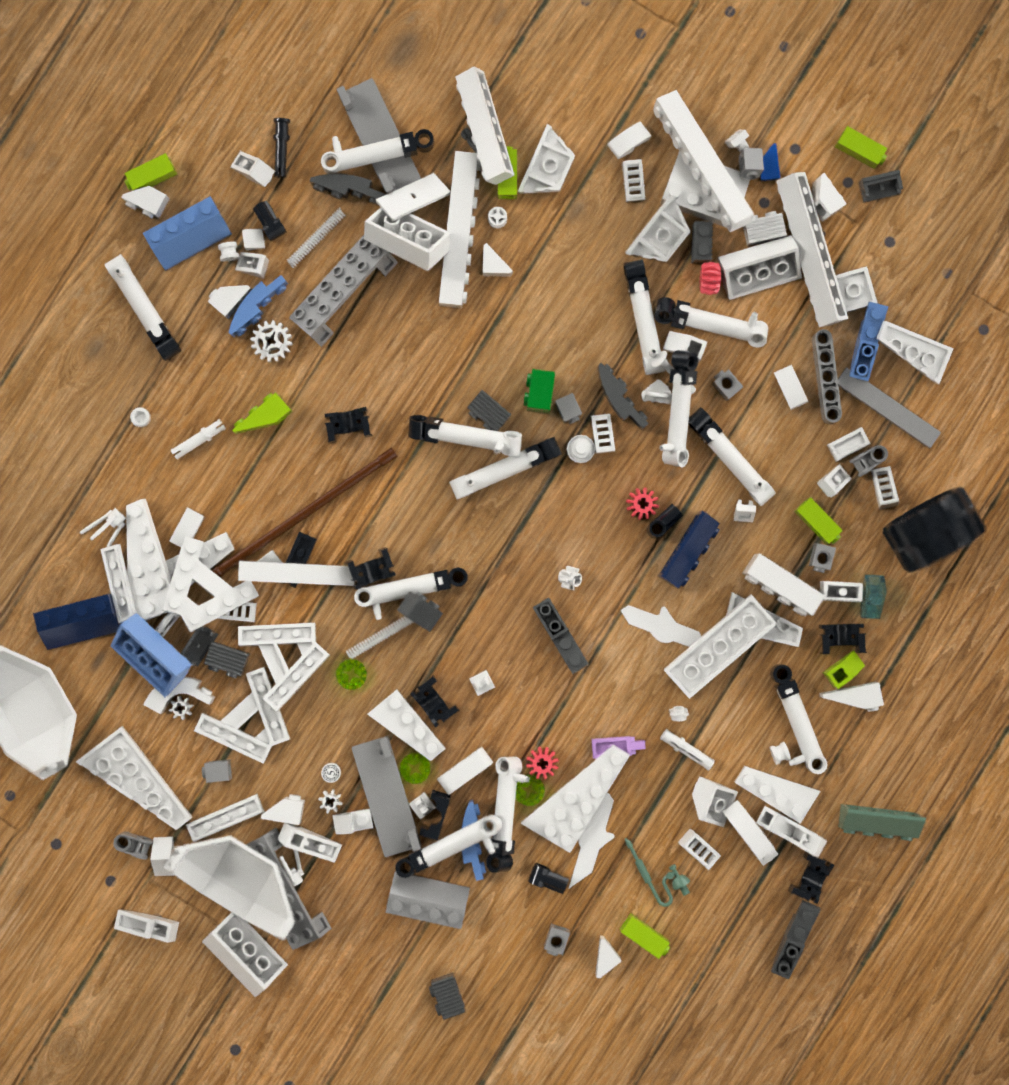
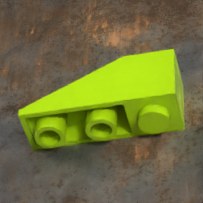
M276 392L274 394L270 393L263 399L264 403L259 407L255 406L248 412L250 414L248 417L239 419L234 424L235 428L232 431L238 434L277 425L293 411Z

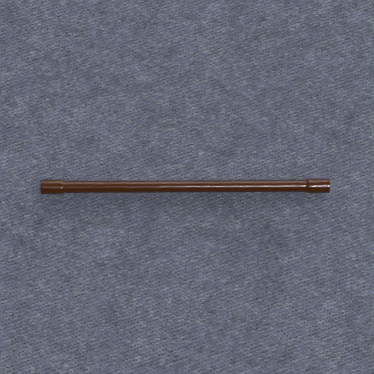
M391 447L374 461L218 567H214L211 571L222 577L224 573L238 565L239 561H244L398 456Z

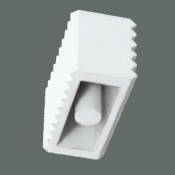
M776 211L768 212L765 214V217L758 218V215H753L751 222L743 226L747 246L787 236L783 214H777Z
M820 581V593L825 595L822 601L861 602L863 583Z

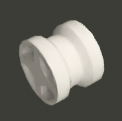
M501 207L492 208L488 214L489 224L496 229L504 227L507 222L506 211Z
M225 242L218 245V249L221 251V261L226 262L239 259V254L236 252L237 242Z
M781 742L776 747H769L776 765L780 764L783 760H791L785 742Z

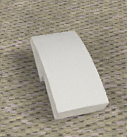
M638 122L612 139L607 146L620 159L633 152L635 147L650 140L651 134L641 122Z
M792 365L774 372L791 410L808 403V399Z

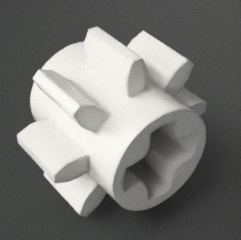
M566 566V569H562L559 572L558 580L562 583V588L574 590V587H578L581 584L582 575L578 573V568Z
M178 696V702L173 700L170 702L173 707L169 711H173L175 714L174 719L181 716V719L184 720L185 714L192 715V712L189 710L194 705L188 703L189 698L182 700V697ZM180 703L181 706H185V709L182 711L177 709Z
M332 789L331 793L325 790L323 792L325 797H319L318 799L322 801L320 809L326 808L327 814L331 809L337 812L338 808L336 805L343 804L338 799L341 794H334V789ZM328 797H329L330 799H332V798L335 799V801L333 802V805H332L331 803H330V804H327V803H326V801L328 800Z

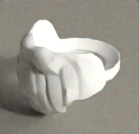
M659 379L641 393L644 402L671 403L672 393L669 387Z

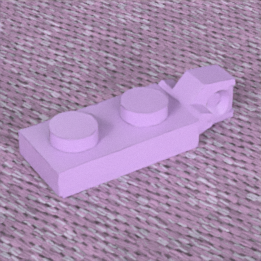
M635 736L591 739L593 759L598 758L612 745L627 752L630 756L636 754V750L646 749L645 740L635 741Z

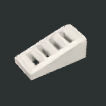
M642 159L623 161L622 169L626 202L645 200ZM638 167V170L628 171V168ZM638 175L639 178L628 179V176ZM639 183V186L629 187V184ZM640 190V194L630 195L629 191Z
M610 414L591 416L595 453L615 452ZM607 420L605 424L596 425V421ZM608 427V431L597 432V428ZM609 435V438L598 439V436ZM610 442V446L599 447V443Z
M891 467L871 470L879 509L898 506L899 498ZM884 474L888 476L880 479L877 478V476ZM889 482L888 485L879 486V483ZM889 489L891 490V492H888V493H884V494L881 493V491H884V490H889ZM892 497L891 500L883 501V499Z
M247 602L242 605L241 617H238V608L233 611V616H230L229 612L217 619L255 622L257 603ZM246 606H250L249 618L245 617Z
M689 829L678 842L708 870L721 857L717 851L692 829ZM698 842H701L700 845L694 851H692V849L698 844ZM706 847L707 849L699 857L700 852ZM712 852L713 854L705 862L704 859Z

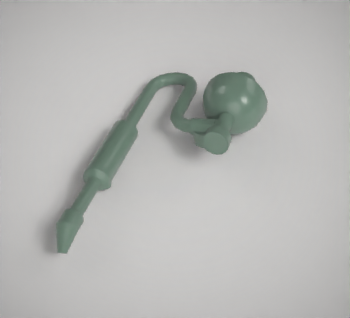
M625 838L626 845L636 860L635 864L643 880L649 885L659 905L667 907L673 902V896L666 884L667 879H673V889H680L683 896L690 893L687 884L690 883L689 878L682 874L679 875L676 870L677 866L673 864L668 867L670 872L662 879L663 887L669 896V901L663 903L651 883L652 879L643 861L638 858L631 841Z

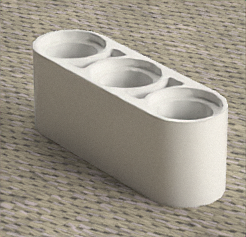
M480 747L442 774L437 780L449 795L489 767L493 761L484 748Z

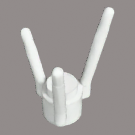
M115 508L80 531V534H84L106 520L107 522L90 537V540H94L109 525L113 528L118 526L107 544V547H109L116 539L120 530L126 525L124 523L126 517Z
M294 850L297 870L295 867L289 869L283 856L280 857V860L293 886H296L303 882L301 876L304 875V872L301 868L299 853L297 850Z

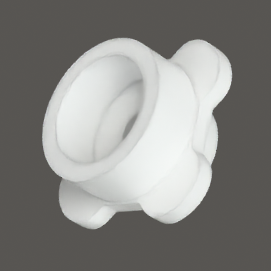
M675 706L669 709L673 721H685L687 716H689L688 709L683 706Z

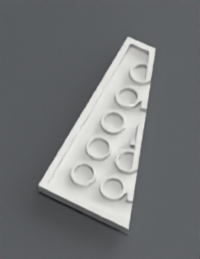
M141 499L126 505L127 575L136 612L147 621L167 613L162 611L171 583V576L146 499Z
M123 726L76 761V763L84 766L92 774L106 781L107 784L155 814L157 818L175 830L193 818Z
M612 745L576 777L554 793L545 803L535 809L527 818L523 819L521 824L570 853L630 754Z

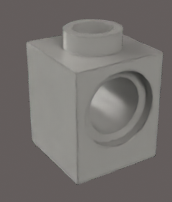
M743 148L739 155L740 177L750 180L759 178L764 170L762 148Z
M729 369L725 373L721 370L713 377L715 381L712 385L726 401L743 388L742 384ZM723 379H728L731 382L729 389L722 386Z
M573 393L555 400L564 423L569 422V424L580 420L579 416L582 415V412Z
M814 543L809 566L814 567L813 571L824 573L825 570H831L836 548ZM820 553L826 556L824 564H820L817 560Z
M230 759L204 763L202 777L206 778V783L231 780Z
M551 923L544 943V949L547 950L548 954L558 956V954L563 955L570 930ZM553 937H559L562 941L559 945H553L551 940Z

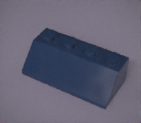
M703 510L699 511L658 577L677 589L680 586L684 587L689 580V577H687L690 570L694 571L699 564L698 557L700 554L704 555L710 545L707 543L710 538L714 539L720 529L717 527L720 523Z
M111 594L33 613L38 634L47 650L116 633L121 624L117 621Z

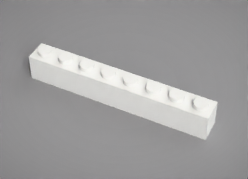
M677 90L657 98L653 108L655 116L661 120L665 132L669 133L674 147L679 149L684 163L688 164L692 170L694 179L698 180L702 192L710 199L712 208L721 217L722 224L728 228L729 232L749 224L754 213Z
M455 151L447 231L451 233L450 249L443 259L439 306L462 308L463 303L467 302V292H464L465 284L469 283V273H466L467 265H471V254H468L469 246H473L474 235H470L471 228L475 227L476 216H472L473 209H477L478 197H474L475 190H479L480 178H476L477 171H481V163L477 159V153Z
M806 173L790 174L776 181L778 192L783 202V210L788 219L789 230L799 248L800 266L810 294V302L815 311V319L819 327L830 326L848 319Z

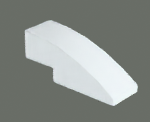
M119 909L114 929L146 939L153 938L169 943L176 940L179 922L145 913Z

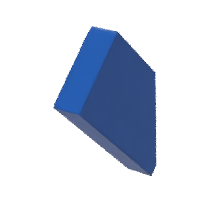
M773 143L763 156L764 170L760 175V182L780 179L776 143Z

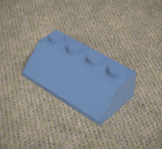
M210 196L147 230L143 235L166 271L232 235Z
M137 613L120 624L111 643V647L165 698L187 675L192 665Z

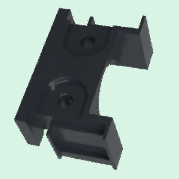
M367 407L347 412L324 414L326 419H330L329 423H325L328 443H336V435L364 431L365 437H372L368 422L370 417L364 416V413L368 412Z
M388 548L378 549L381 557L356 566L352 560L344 562L348 565L351 573V581H356L357 583L353 585L355 590L372 582L396 575L394 571H389V568L394 565L388 553Z
M864 624L819 625V629L824 630V634H819L822 636L823 651L819 653L830 654V646L855 645L857 653H867L866 633H859V628H864Z
M432 675V678L420 687H417L419 689L417 694L415 691L410 694L423 708L433 725L437 727L439 719L445 722V720L460 710L456 704L451 708L446 705L432 686L438 681Z
M432 790L430 799L435 800L437 804L436 809L441 812L442 818L437 823H431L430 827L422 825L419 835L438 841L451 795Z
M805 851L803 857L809 861L798 887L791 884L788 891L791 894L793 893L806 899L808 902L812 897L811 900L818 904L822 885L832 871L834 864L828 861L826 865L824 858H817Z

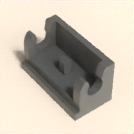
M900 170L862 178L859 181V187L863 203L901 194L903 184Z
M205 625L196 629L181 655L192 666L198 667L207 654L211 642H214L219 634Z

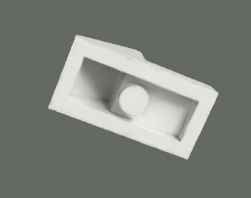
M839 464L820 479L817 484L828 497L832 498L852 478Z
M370 808L332 815L336 834H352L354 831L374 828Z

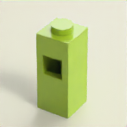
M849 126L845 128L835 145V148L873 169L878 164L882 166L887 157L885 155L886 147Z
M506 146L514 176L498 183V199H517V149Z
M165 153L124 173L127 178L124 181L129 191H134L147 186L153 187L178 174L170 158Z
M811 497L807 498L794 511L825 544H834L841 538L839 534L843 530Z
M632 913L629 914L620 927L622 934L658 959L661 956H665L670 949V942L666 937Z

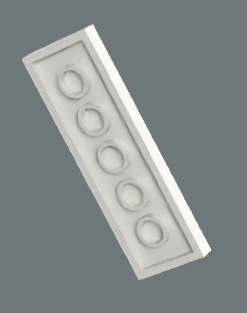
M751 594L664 668V671L690 699L777 625V622Z

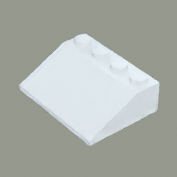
M679 151L660 204H663L672 193L682 212L725 227L721 222L718 212L712 208L710 199L702 192L700 183L694 179L692 170L688 164L684 163L682 154ZM724 166L742 196L745 197L750 179L740 177V171Z

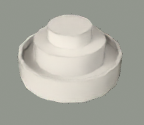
M584 435L573 437L567 445V454L576 463L588 462L595 452L593 441Z

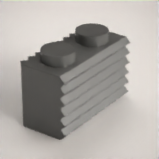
M695 221L692 225V264H703L712 260V222Z
M483 390L467 407L469 410L468 414L476 421L478 419L483 421V427L488 430L499 431L511 417V413Z
M411 591L408 592V595H406L400 607L397 608V611L431 632L443 614L438 610L440 606L432 600L429 603L426 602L428 598L419 592L416 595Z
M211 642L204 664L209 665V670L215 672L223 670L227 672V676L237 678V676H243L250 653L217 642Z
M453 972L431 980L429 991L432 998L436 997L438 1004L435 1005L438 1016L442 1015L443 1020L466 1012Z

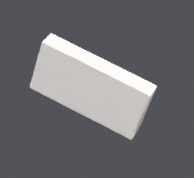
M861 427L827 446L835 462L871 443Z
M187 507L169 541L182 547L185 536L195 537L205 516Z

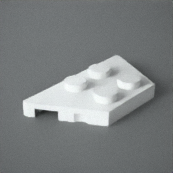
M549 124L546 125L518 189L520 194L560 192L575 158V154L557 136Z
M672 193L626 250L627 255H638L647 259L654 258L658 261L667 262L690 233L689 226Z

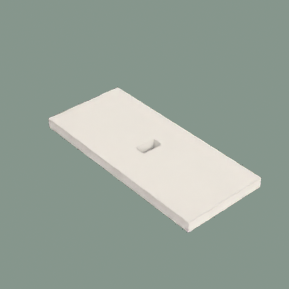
M433 173L376 199V202L390 219L395 221L451 195V191Z

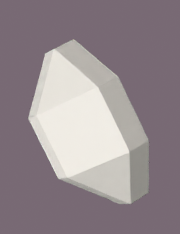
M0 646V746L7 757L44 780L67 766L77 714L51 668Z
M232 836L173 848L174 852L164 866L166 870L243 920L283 941L285 940L294 925V919L276 863Z

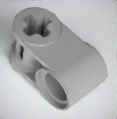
M877 445L857 455L849 462L850 464L853 463L859 472L858 476L861 477L885 461L888 457V451L884 446ZM876 449L882 452L880 460L876 459L873 455Z
M124 831L115 837L113 844L115 849L120 852L147 860V853L150 844H153V840ZM120 837H125L128 840L127 846L120 844Z

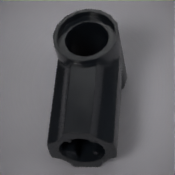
M267 200L258 203L253 208L270 242L287 233Z
M671 504L647 526V534L654 539L663 536L666 531L683 517L681 511ZM654 524L660 526V534L653 533L652 526Z
M535 863L528 882L535 886L546 887L563 894L568 885L569 878L550 871L551 869L544 865Z

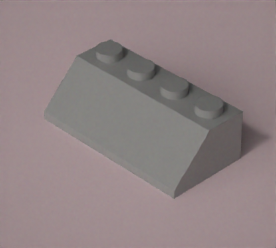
M395 871L385 913L461 929L470 887L417 875L402 878Z

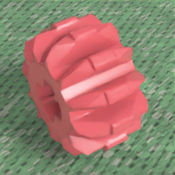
M708 262L702 264L699 281L701 293L712 295L719 292L721 286V266L719 263Z
M637 488L635 489L637 496L631 492L629 495L633 500H626V503L632 504V506L627 507V511L635 510L631 514L632 517L639 513L638 520L642 519L643 514L646 519H649L648 512L652 515L656 514L651 508L659 507V505L653 504L654 501L658 500V497L651 499V496L654 494L653 491H650L647 495V488H643L641 494L640 489ZM641 499H644V502L647 503V507H643L644 509H641V506L637 503Z
M538 747V754L531 750L534 758L527 756V760L533 763L526 764V767H534L529 773L533 775L537 771L536 779H539L541 774H543L544 779H547V772L551 776L554 775L551 768L558 769V766L552 763H556L559 760L558 758L551 759L555 752L552 751L548 755V747L545 748L544 753L541 747ZM543 758L544 761H548V764H545L546 767L541 768V765H537V762H540L539 759Z

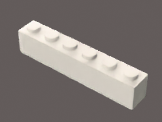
M472 67L456 76V87L461 94V104L466 112V121L473 135L472 141L477 149V159L482 166V176L487 182L496 185L514 176V171L484 71Z

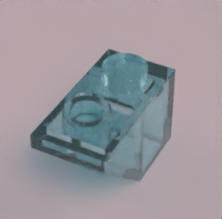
M865 575L861 601V618L880 619L887 594L884 576Z

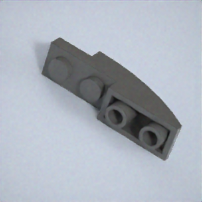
M325 174L310 178L313 189L322 193L324 190L331 193V196L337 199L342 197L347 199L349 192H351L353 197L362 199V197L367 198L371 204L379 206L376 199L387 195L371 189L373 186L372 180L359 176Z
M600 363L598 365L599 379L609 404L622 421L630 417L643 430L649 424L646 421L648 418L642 411L637 412L633 407L635 404L630 398L623 397L628 391L626 389L627 384L621 378L617 379L613 375L614 371L608 364L603 365Z
M550 598L533 607L534 611L571 673L575 674L587 667L589 663Z
M804 900L801 901L782 938L771 968L772 973L789 980L805 948L804 943L821 911L820 907Z

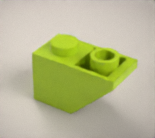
M853 650L822 673L833 688L839 689L853 679L865 665Z

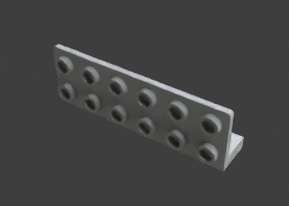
M372 78L348 90H345L344 86L337 88L342 104L363 146L400 137L398 129ZM401 156L372 163L386 194L421 179L411 157L405 158Z
M363 235L289 318L322 347L334 334L325 324L375 268L386 276L398 262L390 252L364 240Z
M385 736L353 746L352 752L384 856L389 857L411 849L413 851L420 850L422 845L389 737Z
M274 828L245 845L278 866L294 919V925L286 936L290 947L294 950L319 939L332 928L323 912L315 915L313 918L309 916L275 853L276 850L284 845L277 840L280 833L277 828Z

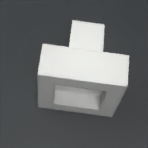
M738 130L725 143L728 148L736 147L741 152L743 148H749L745 140L749 137V134L746 130Z
M738 500L734 512V521L753 522L756 513V506L753 505V501L749 500L748 505H743L742 500Z
M487 670L469 678L478 696L495 688Z
M425 792L409 803L420 819L436 808Z

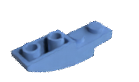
M282 275L267 287L261 281L250 291L233 317L229 329L231 336L240 337L247 331L246 328L250 324L255 325L262 319L261 315L263 313L259 307H265L272 301L271 298L275 294L280 295L286 290L288 283Z
M868 302L854 348L850 377L869 381L879 347L876 338L885 320L888 306Z
M469 800L462 828L478 821L477 816L480 815L478 803L474 804L473 800ZM479 843L462 850L464 864L472 862L476 881L484 879L483 874L486 873L485 864L480 862L479 855L482 854Z

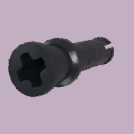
M274 118L275 134L273 139L276 141L274 177L280 178L282 176V178H286L287 142L290 140L288 125L291 120L287 118Z

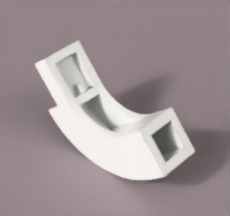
M184 677L166 698L154 688L143 705L162 714L171 699L178 694H189L208 705L213 703L215 696L211 695V690L205 687L199 688L202 683L201 680L193 677Z
M738 800L722 811L763 866L778 855L773 845Z
M766 806L756 822L768 831L790 841L817 858L827 842L818 834Z

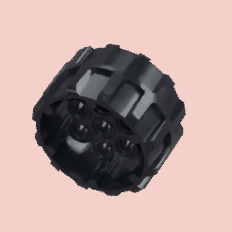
M961 486L949 489L917 505L889 522L883 528V534L903 569L909 573L923 569L950 556L978 539L986 531L983 520L967 492Z

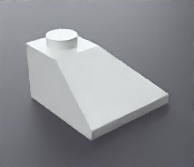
M699 776L692 793L698 818L702 821L724 827L727 818L722 811L734 803L738 791Z

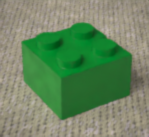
M532 369V374L528 373L526 387H530L529 393L525 392L523 405L527 406V411L550 413L555 372Z

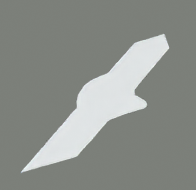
M629 605L621 609L622 614L630 625L650 632L660 642L670 643L674 641L690 647L702 637L699 631L676 623L666 607L661 608L659 615H654Z
M609 793L605 795L578 839L581 848L569 888L592 873L599 849L615 837L614 834L606 832L607 822L614 802Z

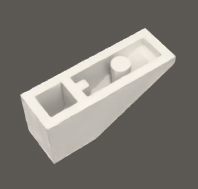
M879 682L819 693L822 698L867 709L868 712L879 710V706L884 705Z
M284 823L277 839L285 847L334 863L342 847V844L289 823Z

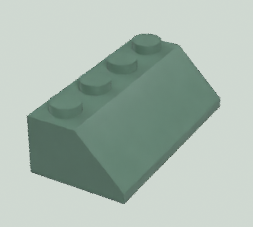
M841 804L838 827L844 829V833L849 834L861 831L863 832L862 835L874 836V833L882 834L881 837L893 839V836H901L902 840L912 841L913 838H919L926 818L914 812Z

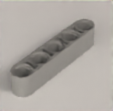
M822 329L813 335L812 347L821 417L826 424H833L841 419L842 409L832 334L828 330ZM818 335L826 337L825 344L818 341ZM822 353L828 356V363L821 361L820 355ZM824 372L831 375L830 382L824 381L822 377ZM826 391H830L833 394L832 401L825 398ZM829 410L835 412L836 418L834 420L828 418L827 413Z

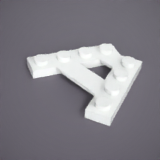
M185 536L162 611L181 616L191 633L259 597V594L251 581H245L235 587H231L198 560L203 541ZM194 580L214 598L198 606L187 597L191 581Z
M315 623L238 626V646H259L276 683L262 698L276 712L285 705L330 656L316 643ZM278 645H298L302 656L290 669Z
M265 667L246 673L252 693L221 721L202 713L194 729L195 732L261 763L265 762L273 745L290 740L281 711L276 712L262 699L272 689ZM259 710L265 729L256 737L239 730Z

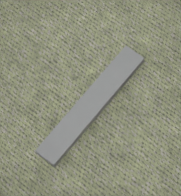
M846 367L838 378V386L927 448L932 447L941 434L940 431L869 382L850 377L849 368Z

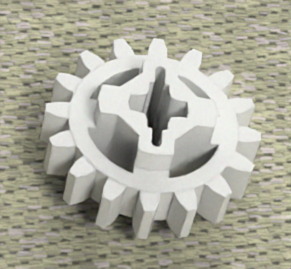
M272 320L271 325L267 321H264L265 326L263 327L258 324L259 330H253L256 336L250 338L251 341L255 342V344L251 345V348L257 349L254 354L256 356L261 354V360L267 357L269 363H271L272 358L276 362H279L280 356L285 359L284 353L291 352L287 347L293 345L292 342L288 341V339L292 338L291 334H286L289 331L288 328L282 329L283 324L281 322L276 326L274 320ZM272 329L271 332L264 333L266 330ZM281 333L284 337V344L279 339ZM274 338L276 343L269 346L268 339L272 340ZM259 339L262 340L264 344L262 350L259 345ZM273 350H280L277 353L271 354Z

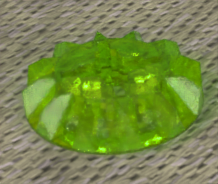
M345 660L337 668V681L345 689H358L366 681V668L358 660ZM353 667H355L354 673L360 677H353L352 680L348 682L349 675L344 673V671H351Z
M409 754L404 757L400 764L401 776L409 783H422L430 774V763L422 754ZM421 762L418 769L422 774L415 772L410 775L412 768L409 764L415 766Z
M525 775L529 777V781L517 782L516 799L523 805L533 806L543 799L545 793L544 784L540 779H536L534 775ZM532 782V789L535 792L530 793L528 798H526V791L521 787H529Z

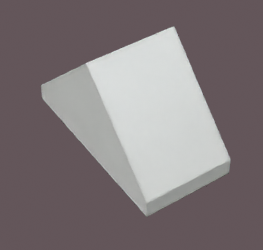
M486 243L483 248V276L510 277L513 274V270Z
M240 252L235 270L264 279L269 260L263 254Z
M173 836L153 838L150 860L155 876L174 875L164 868L174 852Z
M600 935L596 978H601L622 961L618 953L602 935Z

